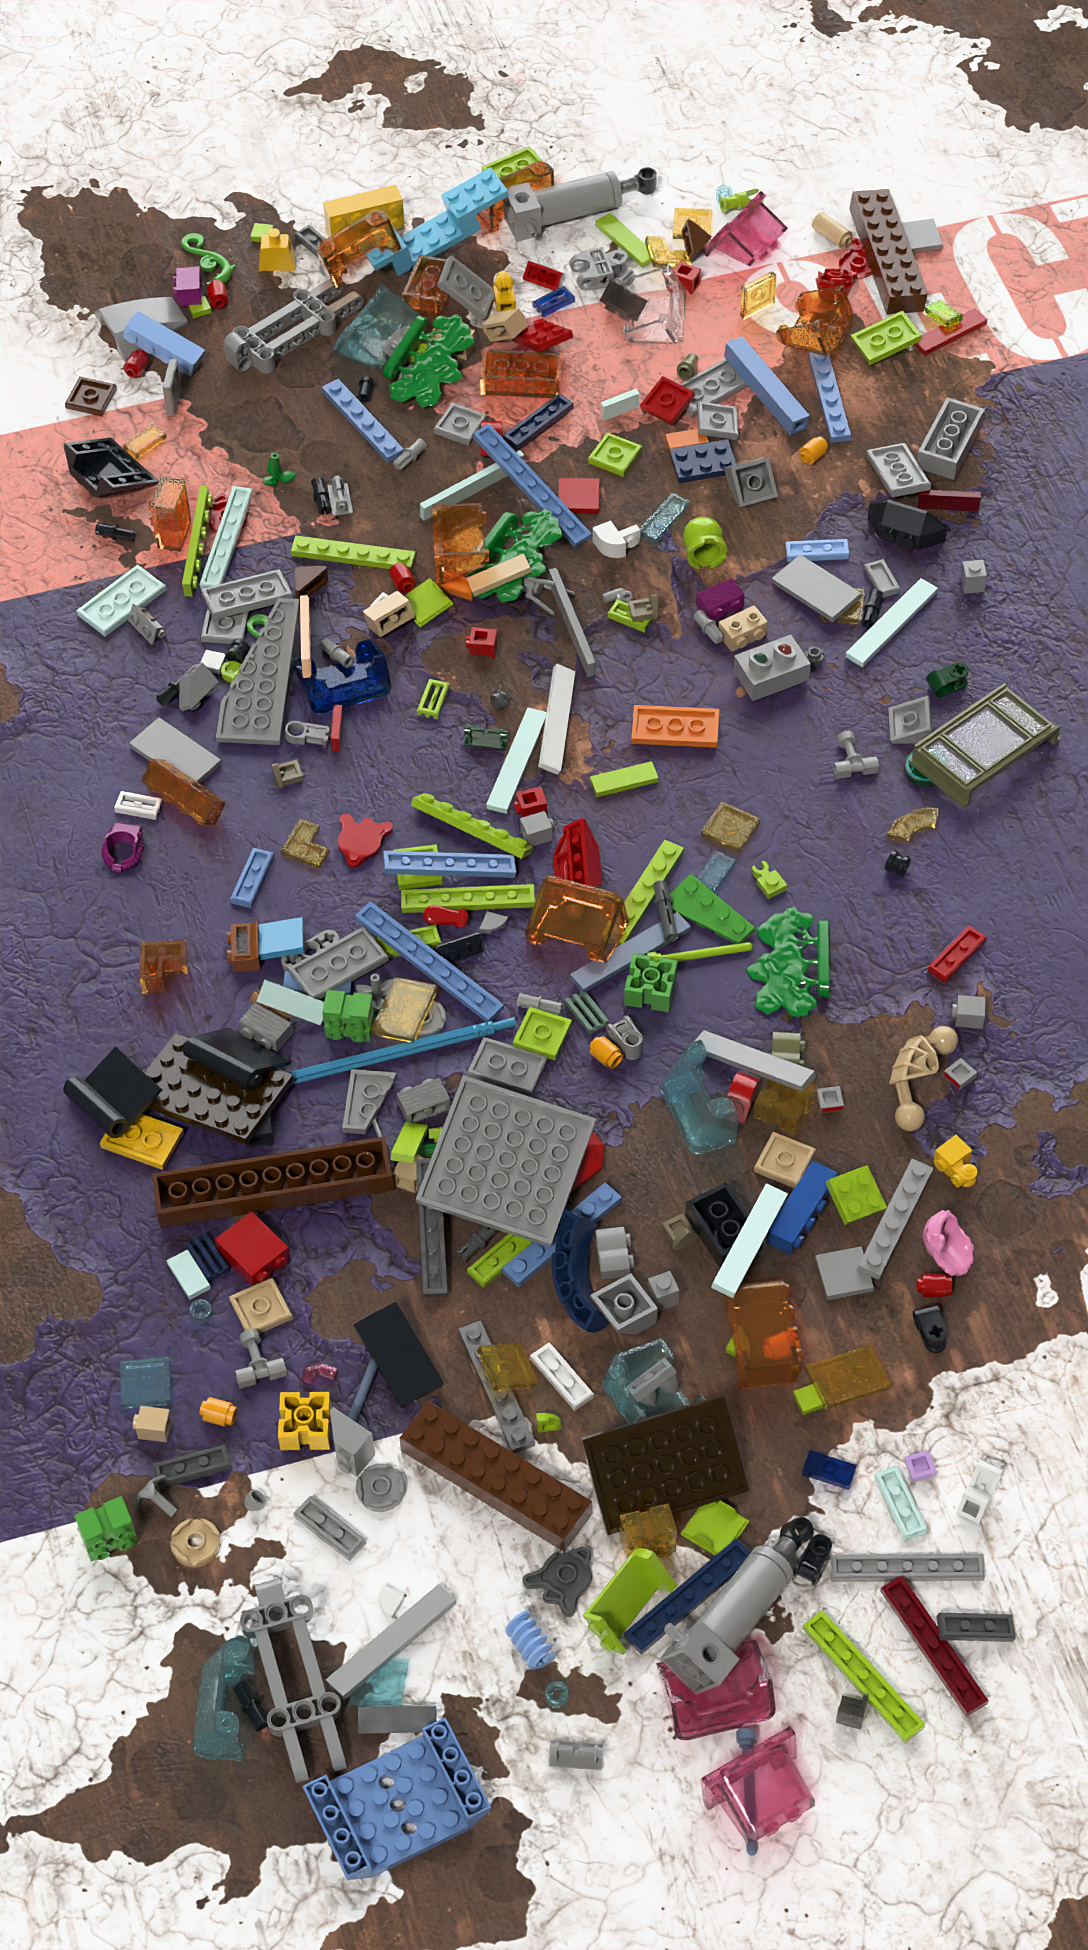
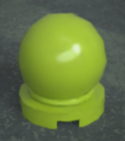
M700 516L692 519L684 528L683 544L687 549L688 563L696 569H701L700 566H710V569L721 565L726 560V553L728 551L726 542L723 540L721 527L712 518Z

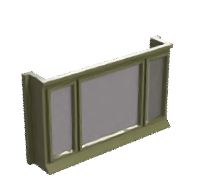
M1005 683L916 743L912 758L909 759L908 763L963 808L970 805L974 790L1045 740H1048L1053 745L1060 741L1058 736L1061 726L1052 724L1008 689Z

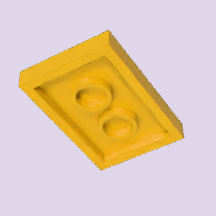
M141 1114L120 1137L110 1138L105 1133L100 1146L108 1151L164 1170L184 1135L183 1128Z

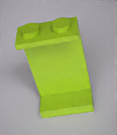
M636 1547L582 1616L589 1624L588 1629L600 1639V1645L603 1649L610 1653L614 1651L624 1655L626 1649L619 1641V1638L657 1589L672 1593L677 1584L653 1551Z

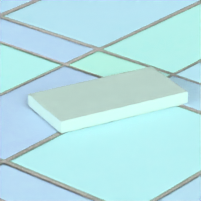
M136 565L77 610V615L106 637L128 620L132 604L144 608L166 591V585L142 567Z

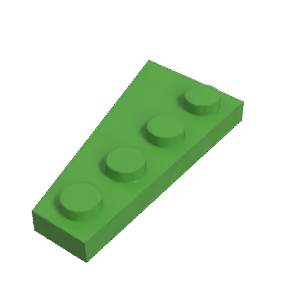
M692 874L669 894L673 901L671 906L673 912H678L684 919L687 918L702 928H708L714 931L716 935L732 943H744L755 932L753 925Z

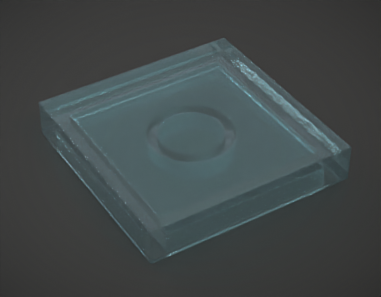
M169 1357L120 1361L122 1409L171 1404Z
M390 1660L350 1695L349 1708L358 1709V1706L402 1705L408 1662Z

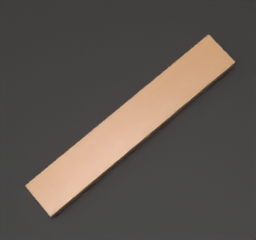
M305 595L300 596L301 663L303 678H309L311 676L309 597Z

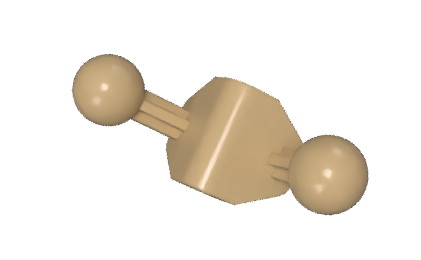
M948 1026L935 1028L930 1033V1036L923 1037L920 1035L908 1039L905 1046L900 1049L899 1056L892 1067L889 1084L896 1085L900 1106L895 1113V1120L897 1125L905 1131L918 1130L925 1120L924 1110L912 1100L908 1082L936 1073L939 1069L937 1054L948 1055L958 1045L956 1032Z

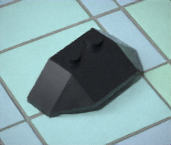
M889 499L873 501L869 504L868 520L880 539L915 550L925 549L946 541L948 525L941 523L938 518L928 511Z

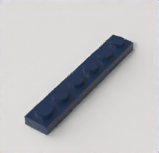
M737 1538L630 1627L624 1633V1638L642 1655L667 1634L664 1631V1627L668 1623L676 1626L727 1583L751 1552Z

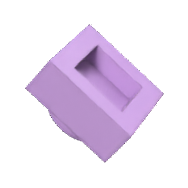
M929 1451L905 1456L904 1462L912 1483L936 1477L937 1472Z

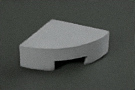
M487 911L480 927V933L491 934L492 931L500 928L503 929L508 923V917Z

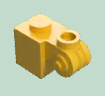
M506 271L497 273L493 286L496 312L516 309V298L513 288L514 280Z
M957 1135L935 1150L934 1164L936 1168L950 1177L951 1182L957 1188L961 1186L966 1188L972 1187L976 1182L977 1168L972 1164H968L971 1160L972 1149Z

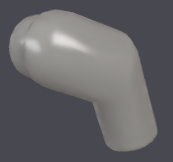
M618 588L602 594V599L605 604L617 599L628 603V601L633 600V594L623 588Z

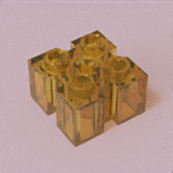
M768 1079L766 1089L761 1090L754 1103V1117L768 1124H771L772 1120L779 1123L780 1129L796 1135L803 1123L804 1113L808 1114L816 1100L817 1085L810 1083L802 1092Z
M669 1503L651 1507L649 1511L642 1513L635 1511L620 1515V1540L626 1560L634 1549L637 1548L653 1551L656 1556L661 1558L676 1552L675 1539H677V1529Z

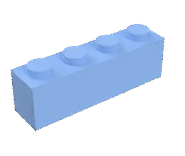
M139 311L134 314L125 326L124 339L161 359L164 363L169 364L170 359H177L181 373L191 377L203 361L205 349Z

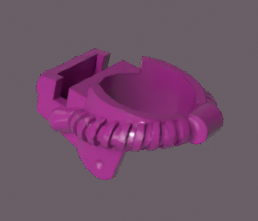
M116 823L110 829V833L105 836L101 854L104 862L112 868L113 872L122 873L124 869H130L140 861L143 853V843L141 841L143 832L141 826ZM121 842L132 844V856L123 860L122 864L115 863L114 859L110 856V852L115 848V844Z

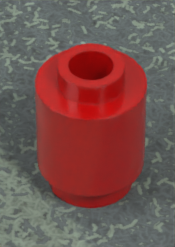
M220 280L211 281L207 287L209 304L215 309L224 308L229 302L226 286Z
M142 349L133 351L123 366L126 375L131 378H139L149 364V355Z
M396 563L391 566L389 576L397 590L401 593L411 591L416 585V579L409 568L402 563Z
M923 1273L921 1278L916 1280L917 1293H921L922 1298H944L946 1295H951L952 1277L946 1276L945 1273Z

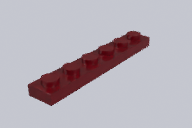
M900 1576L882 1586L880 1592L964 1715L967 1717L988 1705L989 1700L947 1640H940L938 1626L905 1578Z

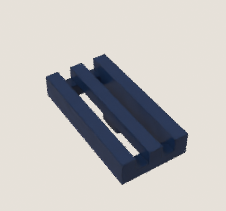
M205 1232L201 1234L202 1237L193 1238V1242H186L185 1247L206 1280L210 1282L227 1273L229 1269ZM203 1243L206 1244V1246L216 1259L217 1263L221 1267L220 1270H218L217 1266L207 1253L206 1249L202 1245ZM195 1247H198L214 1273L210 1274L194 1250Z

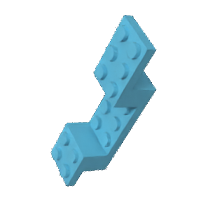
M490 167L443 193L441 197L446 211L401 236L398 235L390 223L358 241V245L375 271L390 263L396 274L400 276L409 271L411 266L425 262L480 231L481 227L476 214L508 197L509 193Z

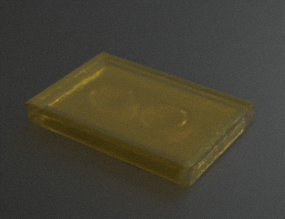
M395 977L372 1025V1035L414 1043L437 993V985Z
M872 1344L807 1364L804 1368L824 1410L889 1390L892 1386Z

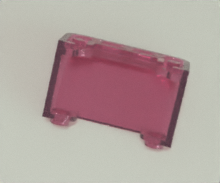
M756 1639L743 1642L738 1648L735 1655L739 1658V1661L719 1686L697 1695L663 1662L656 1663L671 1723L678 1739L684 1741L765 1722L774 1716L776 1707L773 1681Z

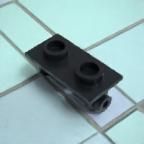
M479 932L475 934L470 933V935L443 944L438 943V946L435 947V951L449 963L484 952Z

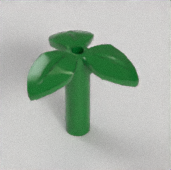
M272 453L267 466V471L272 476L265 477L262 483L266 486H276L278 480L282 483H287L295 478L296 473L292 471L282 473L279 454Z

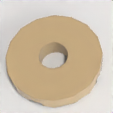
M201 1518L200 1520L187 1519L180 1523L172 1532L170 1542L171 1551L176 1560L184 1566L193 1568L205 1566L213 1561L218 1555L221 1546L219 1531L215 1525ZM193 1538L202 1539V1543L198 1547H191L189 1542Z

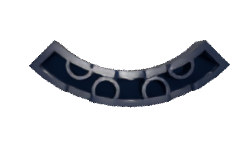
M564 1208L555 1235L557 1238L555 1253H552V1275L559 1301L564 1304L568 1311L569 1317L585 1331L596 1333L603 1330L609 1324V1321L590 1298L593 1290L588 1274V1255L597 1224Z

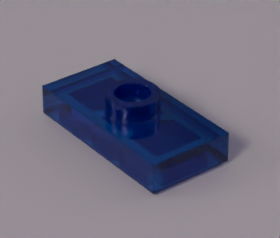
M809 1450L802 1475L849 1490L857 1465Z

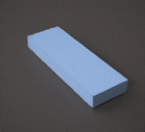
M847 539L792 541L785 544L787 562H792L800 554L810 561L849 559Z

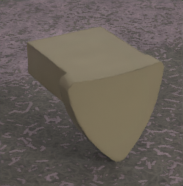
M657 594L649 595L645 599L628 601L632 622L658 619Z
M297 760L279 765L278 763L271 764L273 779L279 789L283 788V786L304 781Z
M683 1213L662 1223V1229L672 1242L674 1250L685 1248L699 1239V1235L692 1228Z

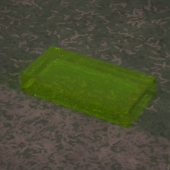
M941 299L924 307L926 314L946 327H950L963 320L961 312Z

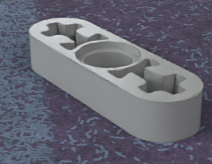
M325 930L304 942V952L310 948L318 952L322 950L320 947L324 949L339 940L337 932ZM301 953L283 956L281 958L283 971H288V968L293 966L291 963L288 964L289 961L292 963L296 962L297 964L309 957V955Z

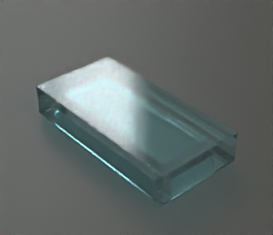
M716 851L697 879L715 893L736 865V860Z

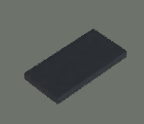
M396 1301L354 1323L353 1327L401 1409L444 1386L442 1378Z

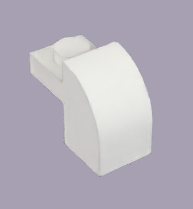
M608 521L593 527V543L605 556L611 558L625 557L626 549L640 544V529L636 524L618 531L613 523Z
M979 1460L971 1482L963 1493L956 1514L980 1524L997 1491V1485L1003 1470Z

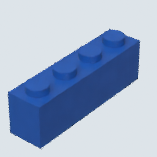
M812 1160L770 1227L766 1238L767 1244L789 1255H792L796 1248L800 1249L805 1240L804 1235L806 1231L813 1229L816 1223L815 1217L818 1212L823 1213L828 1202L827 1198L831 1195L825 1182L837 1177V1172Z

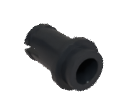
M364 376L359 380L360 389L357 398L365 403L370 401L374 382L371 377Z

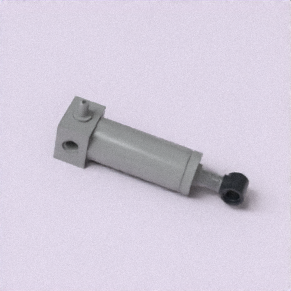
M644 167L634 177L618 180L614 171H608L532 190L529 182L507 187L509 196L503 199L504 219L516 242L541 236V226L620 207L622 205V194H625V192L654 193L657 185V172L651 167Z
M799 1517L785 1523L780 1529L779 1541L772 1549L762 1545L756 1546L693 1627L682 1632L672 1623H668L664 1627V1631L673 1639V1642L659 1659L695 1695L717 1687L723 1682L739 1661L735 1652L793 1578V1570L787 1560L794 1551H797L803 1543L809 1541L814 1535L813 1524L807 1518Z

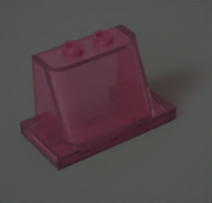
M760 191L730 223L724 225L715 234L702 253L708 257L716 249L751 267L758 259L762 261L769 254L767 251L769 248L773 250L780 243L778 239L787 231L788 227L762 203L766 195Z
M791 1726L701 1778L703 1804L708 1811L720 1804L747 1845L765 1835L771 1836L775 1834L782 1825L787 1822H795L802 1816V1813L815 1806V1799L793 1761L797 1759L796 1733Z

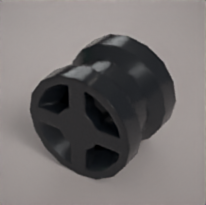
M235 639L230 645L231 648L227 649L225 657L228 661H236L242 664L250 650V646L243 640Z
M893 850L887 859L885 870L888 872L894 871L897 876L903 877L909 867L911 858L901 856L898 851Z

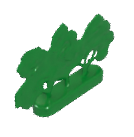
M458 314L451 317L438 316L433 320L435 330L428 334H425L429 326L428 319L421 315L415 318L384 367L383 377L386 379L395 380L401 371L403 374L400 380L394 381L389 385V391L392 393L391 399L404 402L415 396L416 401L421 407L433 406L437 404L442 394L439 383L451 384L463 378L461 372L457 370V360L452 359L450 356L451 353L466 350L475 343L473 336L470 334L471 329L468 324L462 322V317L458 316ZM434 334H442V337L439 339L430 338L434 337ZM421 339L426 340L428 343V348L424 353L414 351ZM410 356H415L414 366L404 367ZM407 373L411 374L412 377H407Z
M545 509L541 512L530 511L525 513L522 518L523 526L516 529L518 526V516L507 511L501 516L467 562L466 574L473 576L521 554L525 555L532 572L475 597L483 599L497 592V598L501 602L513 601L518 598L523 589V577L534 578L546 572L545 566L541 564L543 561L542 554L537 553L536 549L543 545L552 544L562 537L558 519L551 517V511ZM530 529L528 534H518V532L522 533V530ZM514 536L515 543L510 549H503L502 547L508 539ZM500 552L499 561L496 564H490Z
M793 906L786 908L783 913L774 914L767 922L762 923L756 929L761 941L773 947L771 954H762L756 964H752L745 969L753 980L766 983L756 993L755 1007L758 1010H762L765 1014H770L784 1006L793 1017L808 1016V1011L817 1005L816 999L809 994L808 990L813 984H818V995L820 998H830L829 920L818 921L817 936L813 938L809 935L807 929L813 924L814 917L809 913H800ZM802 926L804 927V931H801L798 928ZM794 933L803 934V938H806V940L797 939ZM799 942L804 943L802 946L798 947ZM807 944L817 945V959H804L802 957V949ZM810 964H818V979L805 977V972ZM806 984L804 988H799V985Z

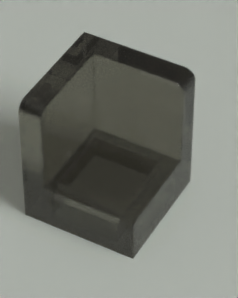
M863 1694L862 1700L842 1695L837 1711L836 1723L861 1730L869 1695Z

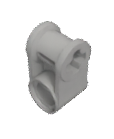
M624 1016L621 1021L613 1025H606V1031L610 1039L621 1050L624 1057L629 1060H636L642 1056L643 1037L629 1016Z

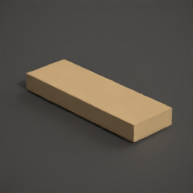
M521 554L470 576L467 580L475 597L532 571L525 555Z

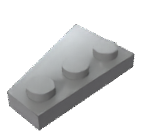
M351 1069L342 1126L343 1133H367L394 1085L397 1073Z

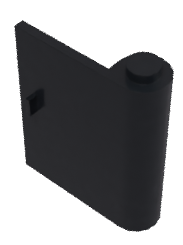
M230 1028L194 1035L187 1040L183 1048V1054L187 1058L247 1090H253L261 1084L264 1071L291 1064V1060Z
M116 1046L85 1080L79 1076H74L68 1079L63 1087L65 1095L110 1138H118L123 1135L163 1091Z

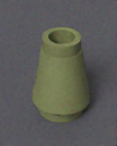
M690 353L678 364L677 375L681 379L688 380L695 376L698 356Z

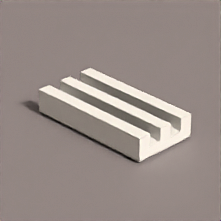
M121 791L114 809L116 813L157 820V814L160 813V806L162 807L163 800L161 798Z

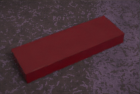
M922 491L919 492L918 509L979 512L981 492Z

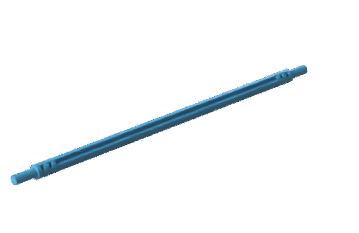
M514 1017L493 1023L488 1021L287 1073L293 1075L294 1081L291 1085L350 1071L351 1069H358L495 1034V1031L516 1026Z

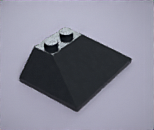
M111 437L64 443L70 475L94 497L154 486L159 483L150 472Z

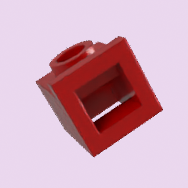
M680 261L677 267H674L670 273L672 285L688 290L689 294L692 295L701 283V268Z
M472 627L471 635L466 637V648H469L470 654L490 656L491 659H495L497 629Z
M541 787L516 792V802H513L516 815L521 814L523 818L545 811L548 816L547 801Z

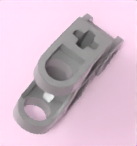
M600 247L574 255L570 259L569 265L572 271L583 273L576 280L581 290H597L609 287L614 282V278H620L628 271L626 264L628 254L623 250L605 253L604 248ZM577 261H583L581 264L574 265ZM584 280H590L586 284H581Z

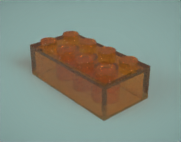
M484 349L480 374L481 395L553 398L561 391L563 353Z

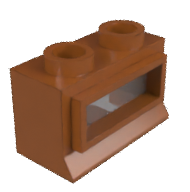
M257 921L246 924H231V931L227 932V944L231 945V950H227V961L232 963L233 972L260 970L258 954L259 928Z

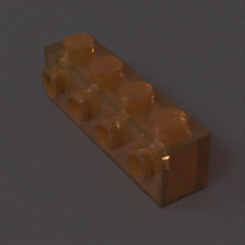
M151 758L141 779V782L147 785L148 790L153 793H159L163 796L162 799L165 802L176 805L181 813L195 818L194 821L201 826L216 825L226 804V801L165 759Z

